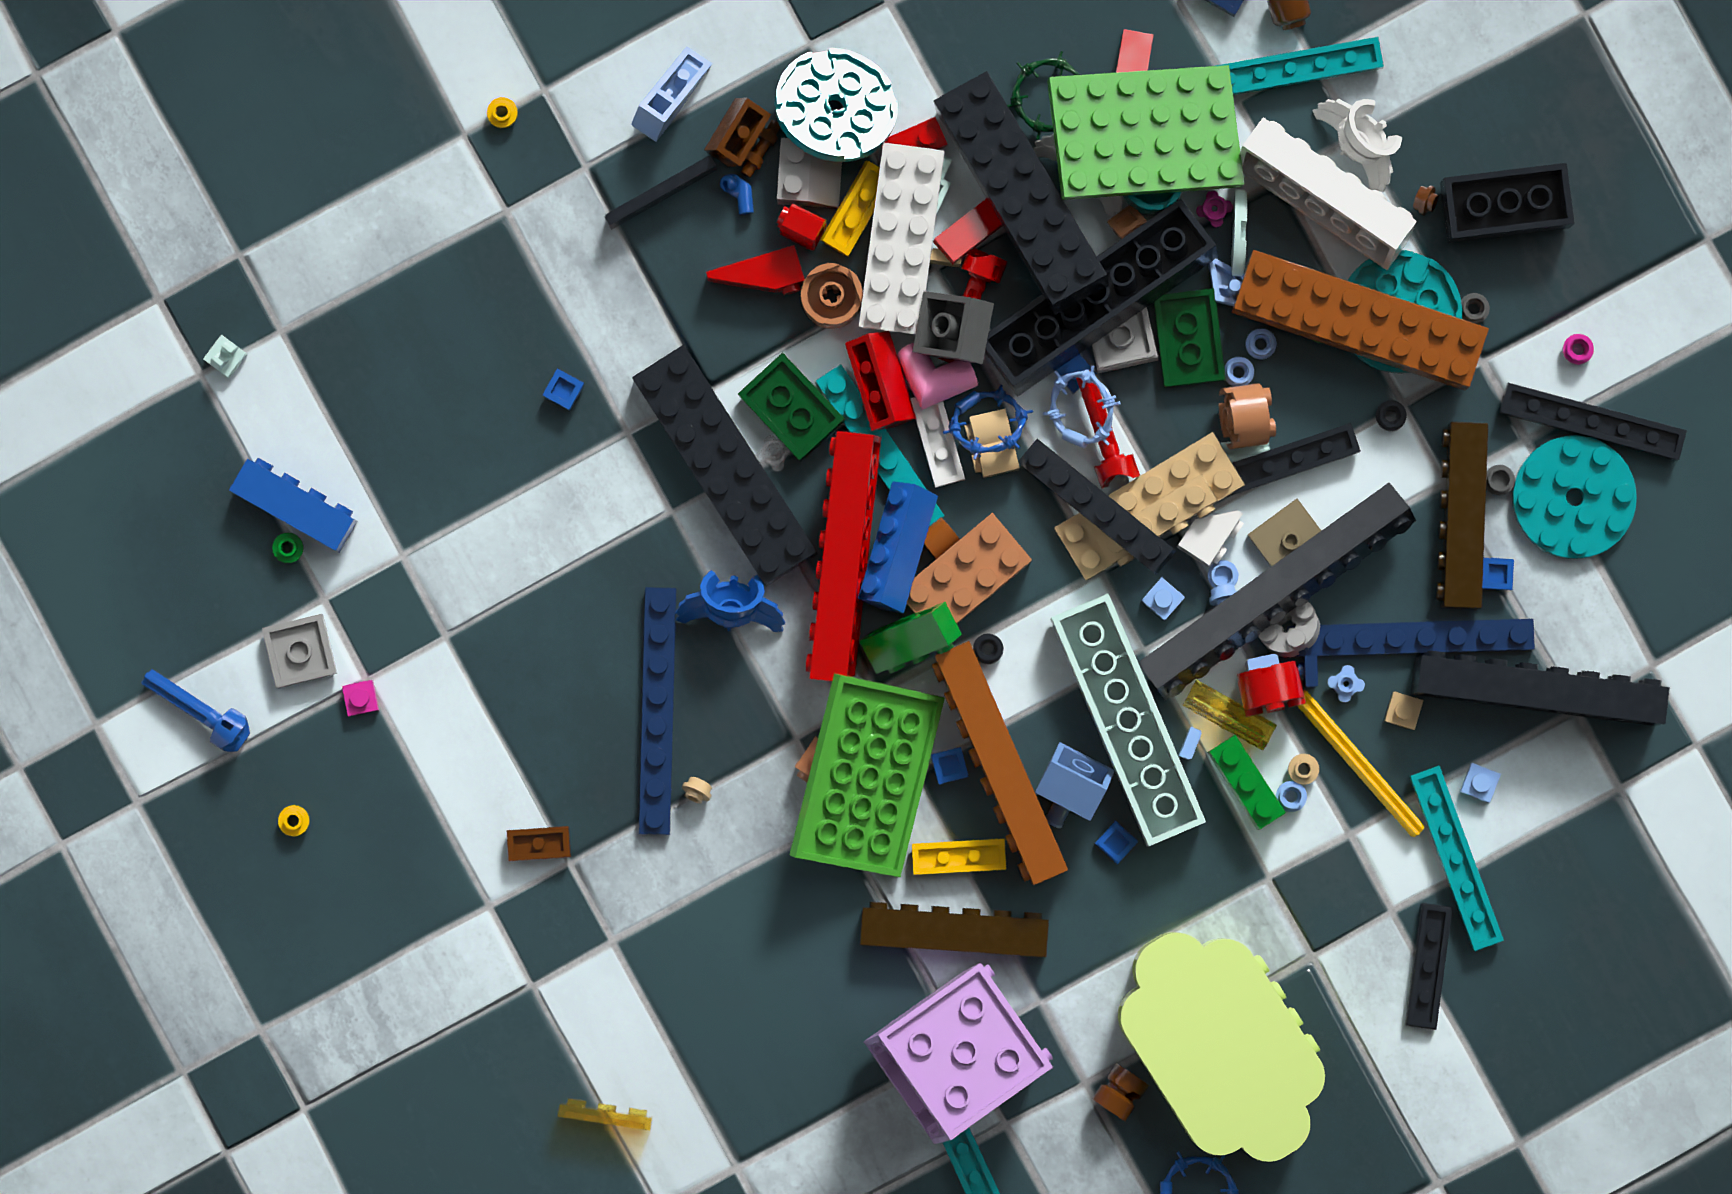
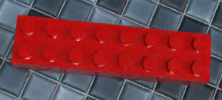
M837 431L836 437L831 438L829 453L830 456H834L833 468H828L826 476V486L831 488L830 497L825 499L823 504V517L827 518L826 530H821L819 548L824 549L823 560L818 561L816 567V579H820L819 592H814L812 608L817 610L816 623L811 622L809 630V641H814L812 654L808 653L806 658V672H810L809 679L833 681L834 673L854 678L856 675L863 601L859 600L858 596L868 566L882 437L876 435Z

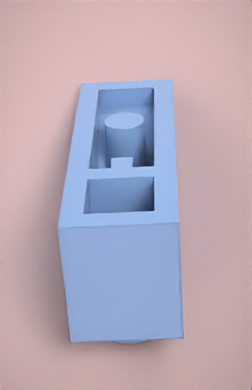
M686 47L639 104L631 125L656 142L677 116L712 63Z

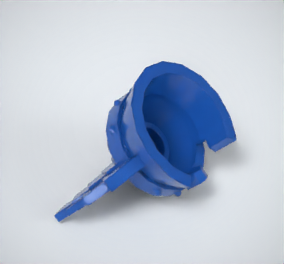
M711 570L703 577L700 585L701 591L686 595V599L679 603V608L675 612L678 615L676 618L678 622L686 624L696 618L709 617L710 620L724 626L728 631L748 624L751 621L764 625L773 632H783L784 628L782 625H785L783 612L777 608L778 604L763 597L765 593L764 583L758 575L752 577L747 586L739 583L738 577L735 575L730 577L729 582L719 583L720 580L716 573Z

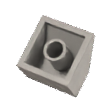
M781 138L777 203L782 205L795 204L797 206L839 208L842 162L827 161L814 157L798 148L789 138Z

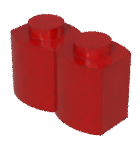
M792 204L790 208L784 206L777 220V227L780 228L781 236L813 252L827 226L825 219L795 204Z

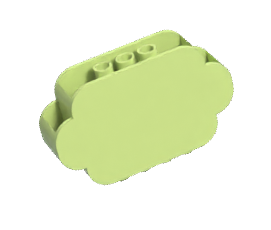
M1168 932L1146 943L1140 948L1134 958L1132 973L1137 987L1124 996L1118 1009V1022L1123 1034L1188 1136L1199 1148L1213 1155H1227L1242 1148L1253 1158L1267 1162L1277 1161L1297 1150L1307 1139L1310 1131V1116L1305 1106L1319 1096L1324 1086L1325 1071L1321 1060L1316 1054L1320 1051L1319 1046L1308 1033L1304 1035L1299 1026L1304 1024L1294 1008L1290 1007L1287 1009L1282 1000L1287 997L1277 982L1269 981L1266 973L1270 970L1260 955L1253 956L1245 945L1235 940L1217 938L1201 944L1190 935Z

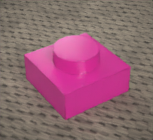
M373 680L342 686L349 717L379 711Z

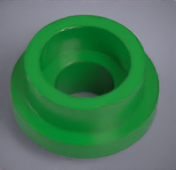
M294 533L280 534L273 543V553L283 563L296 562L301 558L304 551L301 538ZM286 542L293 544L291 553L283 552L282 547Z

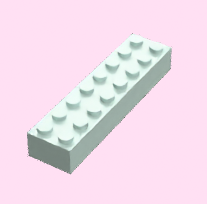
M1109 593L1051 617V623L1146 846H1151L1205 823V818Z

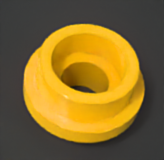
M505 97L494 99L487 108V117L490 123L498 128L511 126L518 116L515 103ZM500 107H505L508 110L505 117L497 116L496 112Z
M296 805L284 808L278 818L280 829L289 836L303 834L310 822L306 810ZM291 815H296L299 818V823L295 827L290 826L288 823V818Z

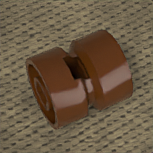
M1116 1063L1107 1076L1108 1084L1101 1085L1092 1099L1126 1122L1135 1108L1133 1101L1140 1100L1150 1085Z

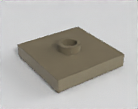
M1296 498L1247 536L1270 567H1272L1322 530L1298 498Z

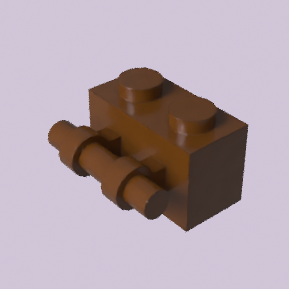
M735 98L704 151L728 167H739L745 161L746 163L740 172L744 176L751 178L755 170L760 169L764 163L762 158L768 148L776 143L778 139L776 135L781 127L778 122L771 120L767 128H765L764 126L772 114L748 98ZM757 138H759L760 140L754 150L750 151Z

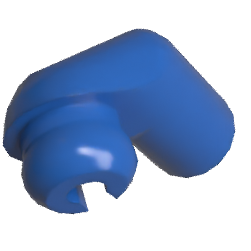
M724 175L720 180V187L737 198L739 214L754 213L751 185L738 175Z

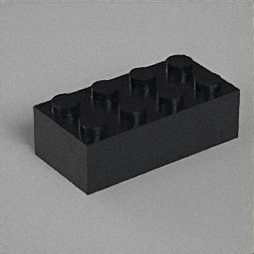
M1567 163L1444 177L1440 182L1448 243L1569 229L1575 224Z

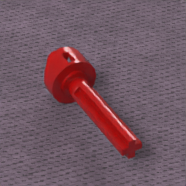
M975 248L966 255L961 267L969 271L968 274L971 275L963 297L980 300L985 290L986 282L991 283V281L1000 283L1007 266V261L994 255H988ZM938 358L948 363L954 361L949 359Z
M1076 378L1094 433H1096L1099 429L1096 422H1099L1103 427L1108 416L1106 408L1102 409L1103 402H1097V400L1102 399L1100 390L1096 384L1087 382L1085 383V388H1083L1082 379ZM1113 429L1106 438L1109 443L1108 446L1104 441L1098 442L1101 454L1105 459L1101 461L1102 464L1094 466L1101 489L1109 487L1110 482L1116 475H1125L1132 478L1140 476L1134 455L1125 456L1124 453L1120 454Z

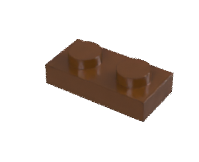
M569 826L507 830L508 861L571 857Z

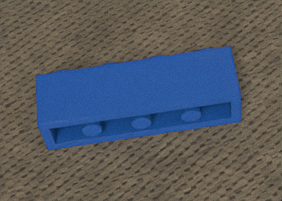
M247 458L229 491L340 553L358 522L351 517L353 511L339 503L334 508L324 502L327 498L324 494L313 488L306 492L298 487L300 481L285 472L280 477L271 472L274 467L273 465L260 458H257L255 462Z
M892 481L858 596L859 600L881 610L904 613L938 495L916 484Z

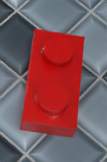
M936 117L894 134L885 142L936 150L948 146Z

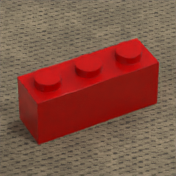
M890 331L868 333L846 342L845 346L871 430L894 428L916 419Z

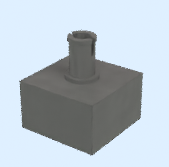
M923 291L912 352L936 358L983 364L994 303L971 297Z

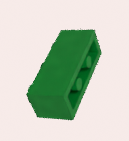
M946 602L874 629L861 639L860 643L876 674L887 669L889 673H893L906 666L905 662L912 660L913 664L927 659L931 652L936 651L937 654L947 652L954 647L952 642L961 636L962 633Z
M1236 735L1231 736L1207 752L1257 830L1262 829L1286 813Z

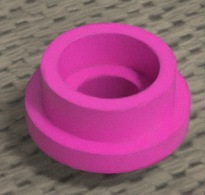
M1573 334L1563 344V355L1572 364H1584L1591 359L1594 353L1591 339L1584 334ZM1573 345H1581L1583 353L1576 355L1572 350Z

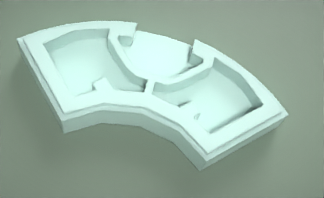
M1235 190L1232 213L1231 268L1232 276H1243L1246 258L1247 192L1246 190Z

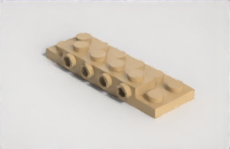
M1212 432L1108 496L1160 537L1170 530L1174 535L1189 526L1187 520L1195 515H1198L1199 519L1210 514L1215 510L1213 504L1242 488L1245 484ZM1080 513L1055 527L1056 532L1086 581L1117 562L1121 567L1135 559Z

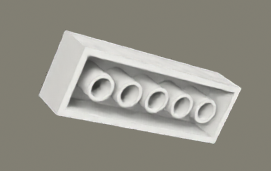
M1262 118L1242 145L1240 155L1245 175L1384 269L1388 270L1407 244L1417 222L1409 211L1402 207L1397 208L1389 203L1381 192L1368 189L1357 176L1352 173H1345L1337 168L1332 159L1324 155L1320 156L1312 151L1304 140L1291 137L1277 122H1269Z
M883 142L859 327L916 334L923 291H926L944 150Z

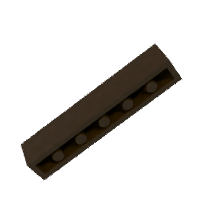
M1450 422L1448 429H1443L1442 447L1447 448V458L1441 461V478H1446L1445 490L1440 491L1439 500L1440 509H1445L1444 521H1439L1438 538L1443 539V552H1438L1437 569L1442 570V583L1437 582L1436 601H1441V608L1478 610L1482 608L1488 423Z
M870 902L869 908L863 907L860 945L1047 957L1049 920L1042 919L1043 913L1024 912V918L1011 917L1012 911L993 910V916L980 915L981 909L962 908V914L950 913V907L931 906V912L919 911V905L900 904V910L888 909V903Z

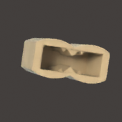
M1006 409L969 417L970 424L964 425L967 440L969 442L971 439L975 441L976 437H978L977 443H981L983 447H991L1002 443L998 436L1005 439V436L1012 435ZM1015 446L1014 449L1011 448L1010 450L1005 449L1000 452L981 453V457L977 456L976 460L973 459L974 455H972L975 473L981 472L983 478L1019 470Z

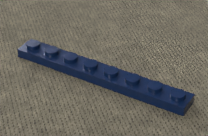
M645 587L639 834L670 835L676 588Z
M1534 619L1320 625V632L1316 642L1309 649L1306 647L1304 650L1299 651V655L1294 657L1313 655L1424 653L1428 650L1439 652L1534 650ZM1286 626V632H1288L1289 628H1295V626Z

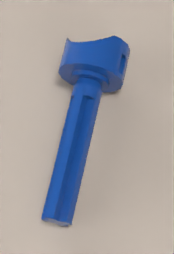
M153 669L145 674L142 685L205 726L213 729L210 743L221 750L237 752L249 737L250 729L247 718L236 709L231 708L222 715Z

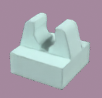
M221 335L203 360L230 378L247 353Z

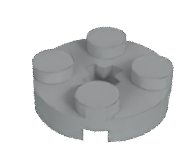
M1307 602L1287 613L1281 622L1266 628L1260 633L1259 638L1271 653L1280 657H1294L1299 655V651L1304 650L1306 647L1309 649L1316 642L1320 632V622L1315 609ZM1292 620L1293 624L1296 625L1295 628H1289L1288 632H1284L1282 625Z

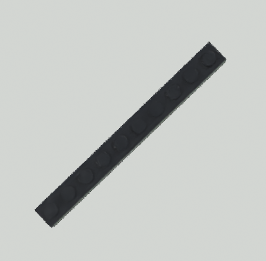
M1387 483L1138 662L1139 666L1164 701L1179 695L1188 684L1195 679H1200L1207 675L1212 667L1220 661H1225L1232 657L1235 651L1244 644L1256 640L1262 631L1271 625L1281 622L1287 613L1296 607L1306 604L1312 595L1322 588L1331 586L1336 578L1347 570L1356 568L1361 563V560L1372 552L1381 550L1390 539L1397 534L1405 533L1416 522L1411 508L1391 483Z

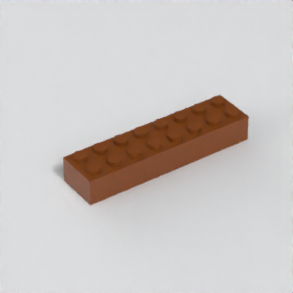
M1253 250L1231 312L1464 391L1470 387L1489 330L1487 327Z
M970 641L958 645L945 653L935 655L936 663L932 664L931 667L938 683L944 681L948 691L944 693V697L950 711L956 709L961 720L956 721V725L962 738L969 737L973 747L968 751L975 768L981 766L985 777L980 780L987 796L994 795L997 806L993 807L999 824L1006 823L1010 832L1005 838L1011 852L1018 851L1022 863L1017 864L1024 882L1030 880L1032 885H1035L1067 871L1066 863Z

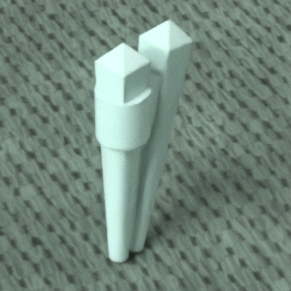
M1221 442L1222 448L1232 463L1270 450L1269 443L1266 445L1229 449L1226 444L1232 442Z

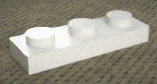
M911 398L935 488L965 480L953 435L950 433L943 434V431L949 430V421L943 401L922 410L916 398Z

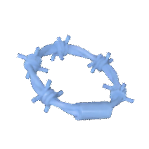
M1091 366L1090 371H1078L1064 376H1060L1055 371L1054 373L1058 378L1054 381V387L1051 392L1050 411L1043 412V415H1049L1050 420H1053L1055 427L1063 434V440L1082 448H1086L1088 444L1104 441L1107 446L1109 445L1106 438L1110 435L1109 432L1112 431L1113 409L1115 405L1121 404L1120 401L1115 402L1116 396H1111L1106 386L1095 377L1093 372L1094 366ZM1074 377L1082 379L1083 388H1085L1086 382L1096 384L1104 398L1097 400V402H1103L1102 409L1107 408L1108 416L1103 427L1099 422H1096L1099 429L1091 439L1073 430L1065 429L1060 418L1066 417V414H1061L1059 412L1060 409L1056 407V399L1060 390L1067 395L1068 393L1064 388L1068 385V381Z

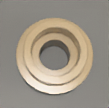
M1299 754L1289 762L1288 773L1294 782L1301 785L1310 784L1319 774V765L1311 755ZM1305 763L1309 766L1310 770L1307 775L1299 773L1298 767L1300 764Z
M690 777L688 782H684L682 785V789L686 792L685 797L695 803L701 804L702 801H709L712 796L710 794L712 790L711 785L699 778Z

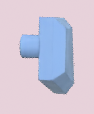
M1215 259L1208 264L1211 285L1215 290L1216 303L1234 306L1243 276H1232V268Z

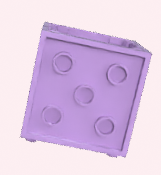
M979 963L963 971L863 1041L934 1144L952 1140L1053 1068L1049 1060L1053 1059L1052 1055L1046 1048L1041 1050L992 980L991 977H994L995 974L989 965L983 967Z

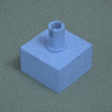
M1059 742L1035 793L1053 802L1051 809L1045 816L1048 824L1056 828H1062L1070 811L1091 821L1107 791L1115 770Z

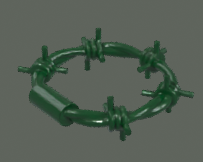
M1060 51L1058 59L1048 58L1030 64L1026 63L1024 66L1019 62L1016 63L1021 72L1013 88L1012 97L1010 98L1011 104L1007 106L1014 107L1017 114L1033 129V132L1038 133L1037 140H1039L1041 132H1053V125H1045L1044 122L1039 121L1041 114H1038L1036 121L1025 115L1022 108V99L1028 98V95L1020 96V84L1026 76L1029 77L1032 73L1038 78L1039 76L1034 70L1042 65L1058 68L1060 70L1058 76L1062 75L1063 70L1072 73L1073 76L1080 75L1066 62V59L1061 58L1063 51Z

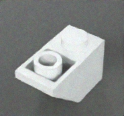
M1237 510L1195 519L1177 548L1206 567L1211 562L1218 564L1227 550L1222 545L1228 536L1234 539L1244 524L1239 520L1243 513Z

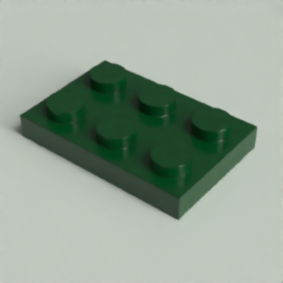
M1214 288L1164 294L1153 302L1164 388L1226 380Z
M783 352L738 393V396L800 462L846 421Z

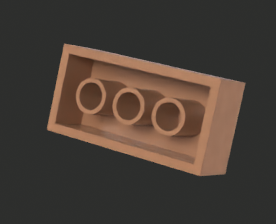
M991 513L914 578L906 605L915 614L946 602L955 622L958 624L1030 564L1032 559L997 517Z

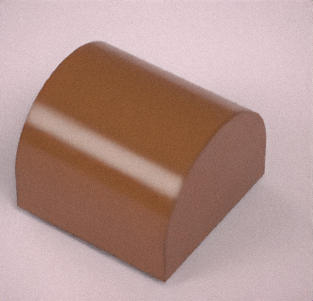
M940 517L929 526L924 546L937 559L960 539L945 520Z

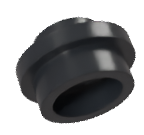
M1385 401L1377 408L1376 421L1386 431H1396L1406 422V410L1397 401ZM1389 410L1394 411L1396 414V420L1393 422L1388 421L1385 417L1386 412Z
M987 633L975 640L973 651L979 662L993 664L1002 657L1004 647L999 637ZM990 643L993 645L994 652L991 655L983 653L982 647L984 644Z

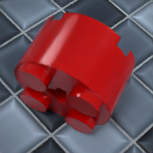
M1295 661L1274 664L1270 667L1257 668L1237 674L1245 717L1263 714V708H1266L1267 714L1285 710V703L1288 704V708L1306 704L1299 670Z

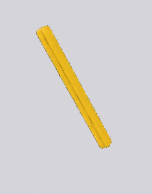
M1304 690L1306 704L1299 705V709L1411 837L1418 836L1425 829L1422 822L1314 698Z

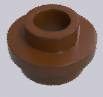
M1430 185L1428 188L1421 186L1416 194L1413 209L1418 210L1420 215L1425 216L1428 211L1433 212L1437 205L1439 195L1435 194L1434 186Z

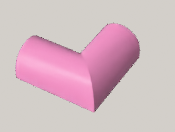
M914 343L903 347L897 354L901 370L922 410L978 386L977 378L970 362L954 360L935 368L930 356L912 352Z

